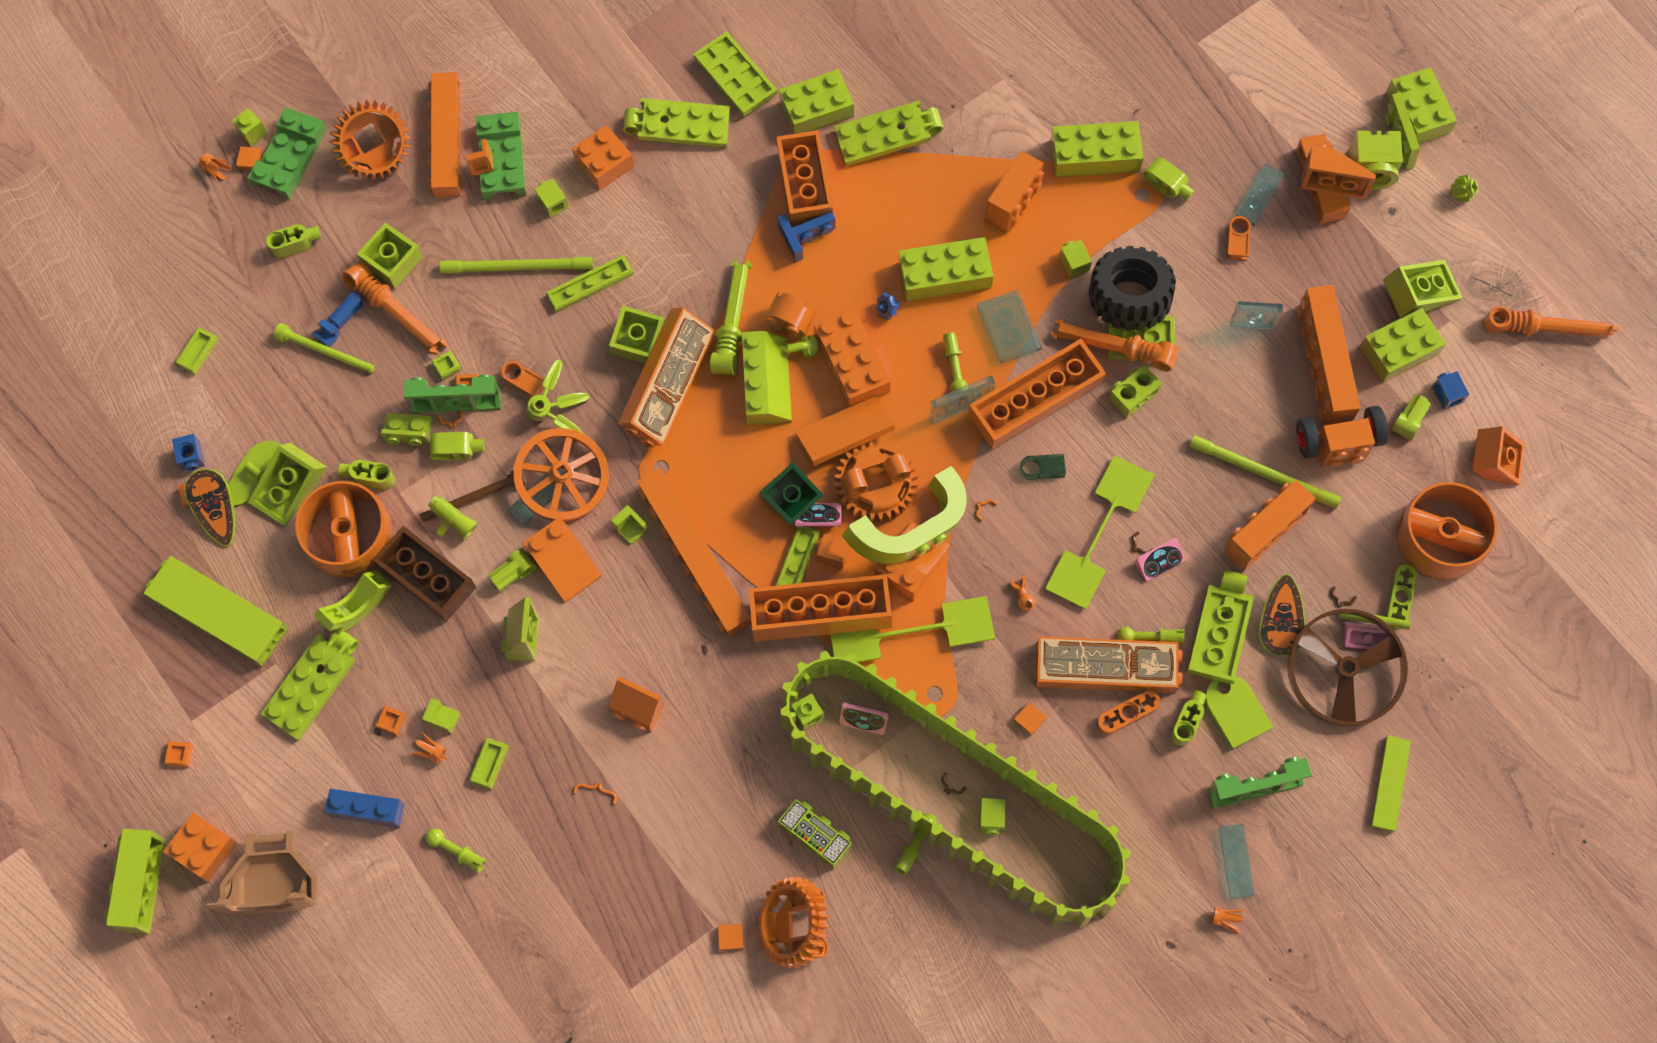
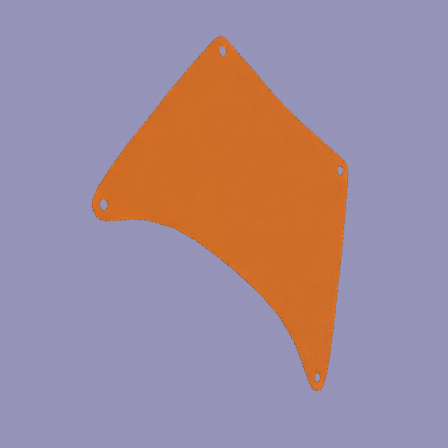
M823 150L833 203V215L836 219V229H833L827 235L821 234L816 236L810 242L800 243L803 249V259L795 262L778 228V216L786 214L790 222L781 169L779 170L743 262L746 265V260H749L752 269H748L738 328L741 333L766 331L787 338V344L801 342V340L798 341L791 338L789 332L784 330L781 332L774 331L769 327L770 323L766 321L765 316L777 292L781 296L784 292L805 301L804 306L809 309L812 306L816 310V315L805 336L815 337L813 323L852 307L855 308L891 381L890 392L877 398L894 423L895 430L871 441L874 447H877L879 441H881L884 448L890 443V450L897 446V454L905 452V458H911V464L908 466H915V471L911 474H917V480H914L917 483V488L913 489L916 491L915 497L909 496L912 499V503H905L906 511L898 508V517L891 513V520H888L886 515L883 516L882 522L879 521L878 517H874L871 523L878 531L888 536H901L912 522L919 526L940 514V503L928 485L936 474L952 466L965 487L983 438L967 414L969 404L1007 382L1032 331L1052 299L1070 280L1059 258L1061 247L1069 241L1076 242L1081 240L1091 258L1108 243L1140 223L1160 207L1163 201V193L1150 185L1143 175L1135 172L1055 177L1053 161H1041L1044 163L1042 170L1044 176L1041 180L1043 184L1037 194L1033 193L1030 198L1032 200L1026 211L1022 210L1019 214L1021 217L1015 227L1011 226L1009 231L1005 232L985 221L987 201L1015 159L937 153L893 152L846 167L841 150ZM1146 189L1150 194L1149 199L1144 202L1138 201L1135 198L1136 190ZM985 237L993 272L992 288L906 301L898 264L900 250ZM883 293L894 296L895 300H898L900 303V309L888 321L879 317L876 309L877 298L881 297ZM726 302L714 327L715 332L664 445L648 447L639 466L640 478H643L654 471V464L657 461L667 462L669 470L665 476L705 542L757 588L776 586L798 526H796V521L790 526L775 515L758 497L759 492L794 462L824 494L816 503H840L843 497H837L836 492L840 489H835V483L839 481H835L834 476L840 474L836 471L837 466L843 467L840 464V459L848 460L846 452L814 466L797 438L795 431L842 411L849 406L819 346L817 354L811 358L804 356L802 351L788 352L792 422L747 425L742 340L738 344V367L735 375L712 374L710 368L711 355L716 351L717 337L715 333L723 325L727 306ZM951 332L956 333L958 348L962 352V355L958 356L962 379L968 384L967 393L960 397L955 396L951 392L950 387L953 382L949 358L944 357L946 351L943 335ZM870 441L867 442V443H864V445L866 446V448L869 447ZM853 449L847 451L853 455ZM884 464L862 471L868 485V492L891 485ZM906 482L902 485V488L898 493L899 499L904 487L906 488ZM855 499V505L860 503L869 507V511L872 512L873 507L871 504ZM848 503L841 505L840 526H807L820 531V536L802 583L875 575V569L879 563L859 555L842 537L848 525L862 518L861 513H858L856 517L853 516L854 509L847 512L846 507ZM952 532L947 536V539L944 541L947 544H949ZM824 534L833 536V542L849 547L850 550L843 569L817 561V552ZM948 551L914 601L888 586L892 628L876 629L879 633L938 624L944 621L941 603H945ZM942 628L882 638L879 641L882 659L858 662L865 668L871 664L877 667L876 675L885 681L890 677L897 680L896 688L903 693H907L910 690L916 692L915 701L923 706H927L930 703L936 705L935 714L940 717L947 714L954 707L958 698L952 650L949 645L947 632ZM830 634L816 636L833 650ZM932 686L941 688L943 692L941 700L936 702L929 700L927 697L928 689Z

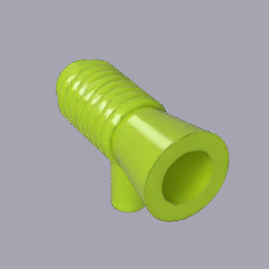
M436 495L428 504V507L431 508L430 511L443 520L436 530V533L440 536H444L448 528L452 526L461 538L466 540L478 525V522L461 514L457 508L455 509L443 497L439 498Z

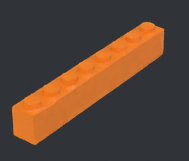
M659 468L637 481L639 485L637 492L642 501H648L651 506L647 508L654 520L658 518L661 523L659 529L665 539L669 537L673 543L670 545V548L676 557L681 556L684 561L681 564L687 576L692 575L695 582L692 584L698 595L703 593L706 598L704 605L710 614L714 612L718 618L715 623L720 632H726L728 637L751 625V616L662 469Z

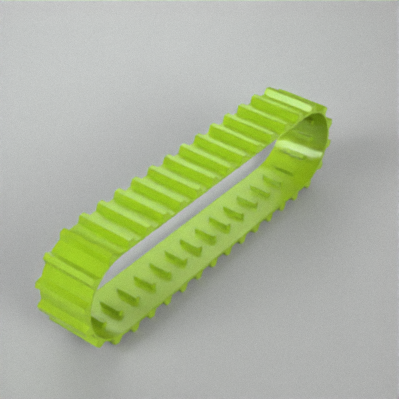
M823 651L820 654V659L809 664L802 661L797 664V675L792 682H784L782 687L783 704L785 707L780 709L782 730L790 731L791 749L795 753L803 751L810 757V766L816 769L823 765L830 770L831 780L835 782L842 778L850 783L849 792L853 795L860 791L868 795L871 807L875 808L881 804L890 810L889 819L894 821L900 817L908 822V831L914 834L919 830L923 831L929 836L928 845L935 847L941 844L949 850V859L953 861L958 857L969 863L968 872L974 874L980 870L989 876V886L993 888L1001 884L1009 890L1008 898L1014 901L1018 897L1029 903L1028 912L1035 914L1041 911L1050 916L1051 925L1058 926L1061 921L1075 922L1079 928H1083L1095 915L1099 914L1106 917L1117 903L1114 896L1121 895L1129 885L1131 878L1125 874V864L1131 857L1130 850L1121 847L1119 840L1116 838L1119 829L1115 825L1106 827L1097 820L1098 811L1092 809L1086 813L1077 807L1078 798L1075 796H1071L1068 799L1063 798L1056 793L1057 785L1051 782L1045 786L1037 781V771L1031 769L1025 773L1016 767L1017 758L1012 755L1007 759L1002 758L995 753L997 745L991 742L984 746L976 741V732L970 729L964 733L955 727L956 718L950 716L944 720L935 714L936 705L930 703L927 706H923L915 701L916 692L910 690L907 693H903L896 688L897 680L890 677L886 681L876 675L877 667L871 664L865 668L855 662V655L852 653H848L844 658L831 657L827 651ZM829 675L844 676L862 684L863 688L871 690L883 698L884 702H889L900 709L904 715H909L921 723L922 727H927L938 734L942 740H947L959 748L962 753H966L979 761L983 767L986 766L1000 775L1001 779H1006L1021 789V792H1026L1041 802V805L1049 807L1061 815L1062 819H1067L1079 827L1082 832H1087L1098 840L1099 844L1102 847L1104 846L1110 854V864L1114 866L1115 878L1111 880L1109 885L1113 888L1110 897L1107 899L1103 895L1097 902L1099 905L1088 909L1086 905L1081 906L1080 909L1066 908L1061 903L1058 905L1044 897L1045 894L1043 892H1037L1025 884L1022 878H1016L1004 870V866L1001 864L998 866L983 856V852L980 850L977 852L965 844L962 838H956L944 830L941 824H935L923 816V812L920 810L917 812L905 804L902 798H896L884 790L881 784H875L863 776V772L860 770L857 772L845 764L842 758H836L824 750V746L821 744L817 745L806 737V733L803 730L800 732L794 724L796 722L795 712L790 713L792 702L796 703L798 700V692L804 685L808 686L812 680Z

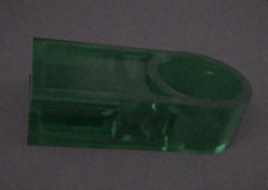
M1064 454L1026 456L1020 463V474L1027 480L1065 478ZM1029 461L1034 462L1039 466V471L1036 474H1028L1023 470V465Z

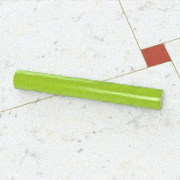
M1339 615V618L1375 624L1356 615ZM1375 615L1390 627L1410 630L1411 621Z

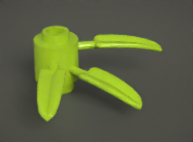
M555 360L542 383V387L545 388L543 394L535 395L529 400L526 410L527 415L536 422L543 421L548 416L553 419V424L558 428L572 429L583 433L563 415L558 414L554 416L549 412L552 407L558 406V408L562 409L585 402L590 398L587 393H573L559 396L556 398V402L550 403L546 395L548 391L554 389L562 369V362Z

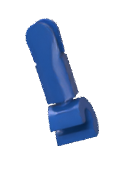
M357 292L350 293L342 304L328 317L329 321L323 319L318 322L321 328L311 334L327 346L333 345L339 336V329L362 308L363 302L360 294Z

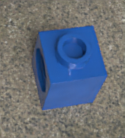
M1458 371L1451 374L1449 372L1440 374L1432 386L1443 410L1464 403L1469 396V392Z
M195 434L172 439L176 463L182 471H195L199 467L205 466L201 443ZM193 451L190 457L185 458L188 452Z

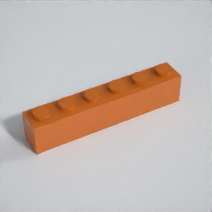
M457 72L431 73V82H428V92L431 95V101H428V111L431 114V119L428 120V130L431 132V138L428 139L429 152L431 151V158H428V169L431 171V177H428V188L433 191L435 198L461 196L460 80Z

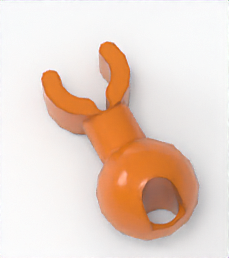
M1025 576L1021 577V588L1011 579L1010 586L1019 595L1018 607L1024 612L1031 611L1035 607L1036 602L1034 597L1026 591Z

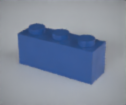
M330 788L324 812L334 818L400 828L405 804L400 799Z

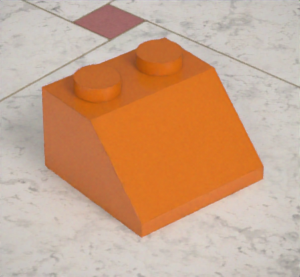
M1503 426L1478 429L1475 440V456L1472 461L1473 471L1485 480L1520 485L1525 443Z
M620 676L616 681L608 705L610 712H612V717L622 722L626 719L633 723L632 726L642 732L645 729L652 732L664 709L661 696Z

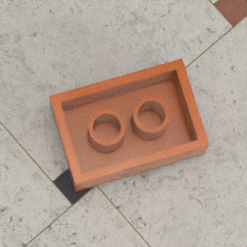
M1020 151L988 199L985 221L1005 232H1008L1011 226L1015 227L1021 217L1019 214L1022 210H1027L1032 200L1030 199L1033 193L1037 194L1043 184L1041 180L1044 176V172H1042L1044 163Z

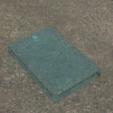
M1018 290L977 303V309L1000 364L1042 350V345Z
M988 376L931 401L929 419L932 425L968 410L969 404L993 391L996 383L993 376Z

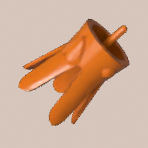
M208 153L199 158V167L203 171H208L216 180V176L223 181L225 180V176L217 170L219 167L226 170L232 169L231 166L223 163L227 162V160L214 158L213 155Z
M424 733L423 736L427 740L416 741V744L428 753L417 751L412 752V755L430 759L432 763L437 765L443 758L448 760L444 756L446 748L439 743L433 742Z
M1215 907L1214 914H1206L1213 917L1212 925L1240 934L1237 927L1227 922L1241 923L1243 921L1242 915L1230 912H1243L1244 910H1224Z

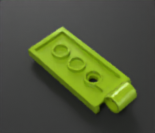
M641 98V110L637 108L625 109L623 131L630 135L638 134L639 140L727 148L730 106ZM661 118H667L669 121L667 123L661 122Z
M918 100L835 125V133L846 167L931 141V135L939 134L944 129L938 109L929 108L921 112V104ZM899 124H904L905 128L900 130L897 128V126Z
M1225 570L1220 587L1208 586L1187 673L1234 684L1254 596L1243 593L1248 575ZM1226 612L1229 614L1230 617L1228 619L1222 618L1221 613Z
M335 630L329 642L317 634L263 709L261 715L300 741L355 664L356 659L349 656L356 650L359 641L345 631L338 633ZM319 665H323L325 668L322 673L317 672Z

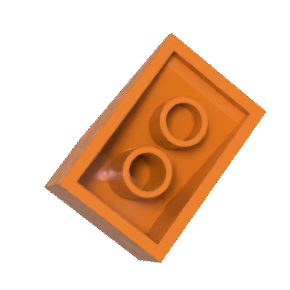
M1312 145L1303 166L1301 189L1366 199L1376 179V175L1334 148H1329L1325 145Z
M558 517L523 542L526 552L565 603L602 577L600 571L561 517Z
M912 522L902 535L918 527V525ZM946 542L938 546L933 544L925 554L921 556L917 554L901 563H879L875 569V575L887 574L888 586L914 601L949 550L950 545Z

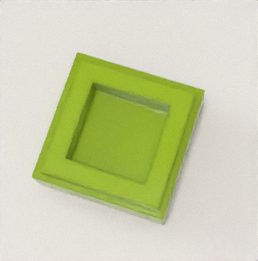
M450 350L431 361L442 381L462 371Z

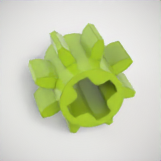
M1469 175L1458 176L1455 182L1451 184L1453 198H1460V203L1470 202L1471 199H1474V195L1478 194L1477 181L1469 179Z

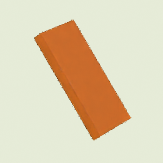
M875 395L795 432L813 465L816 466L895 430V425Z

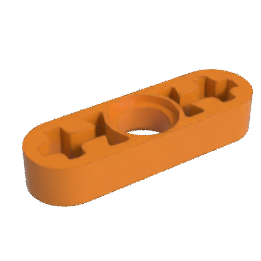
M1145 691L1102 713L1098 719L1097 727L1103 734H1113L1154 713L1160 705V698L1154 691ZM1145 697L1149 700L1153 699L1152 707L1146 705L1141 708L1143 713H1140L1138 706L1145 702ZM1125 707L1133 708L1135 716L1131 719L1125 718L1122 714V709ZM1115 712H1117L1119 719L1113 722L1112 728L1109 726L1104 727V718L1110 721L1116 717Z

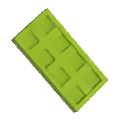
M727 31L693 53L697 63L743 117L778 94L776 87Z

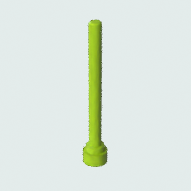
M279 323L274 331L273 338L280 342L292 341L368 373H373L375 366L295 334L285 324Z

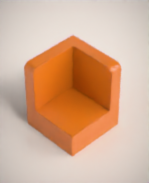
M486 139L482 140V151L466 155V162L473 176L494 171L492 151Z
M824 534L817 552V561L843 569L850 549L847 546L833 542V536Z

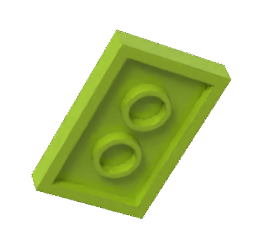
M1398 92L1391 96L1390 103H1388V111L1385 113V121L1387 126H1391L1392 131H1401L1403 164L1405 170L1415 167L1420 147L1401 92Z
M1165 316L1163 321L1160 323L1156 322V326L1149 329L1145 327L1141 331L1136 329L1124 331L1125 328L1119 327L1117 329L1112 327L1111 323L1107 324V334L1126 339L1139 335L1141 339L1148 340L1150 343L1155 342L1156 344L1160 341H1166L1175 345L1174 316ZM1108 350V359L1129 360L1122 353Z

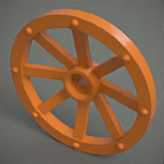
M555 428L536 434L523 445L515 460L513 479L519 498L533 513L551 521L558 517H561L563 521H572L587 515L601 502L608 486L609 469L604 453L591 438L572 429ZM553 438H566L561 461L556 459L543 441ZM572 440L583 444L591 451L581 458L568 463ZM535 446H538L552 466L523 462L528 453ZM596 458L600 468V479L574 472L573 470ZM563 469L566 473L561 476L558 470ZM522 470L550 474V476L528 491L525 490L522 481ZM571 479L599 487L594 497L587 504H585ZM554 482L556 484L551 508L548 510L538 505L531 497ZM563 485H566L579 509L557 512Z

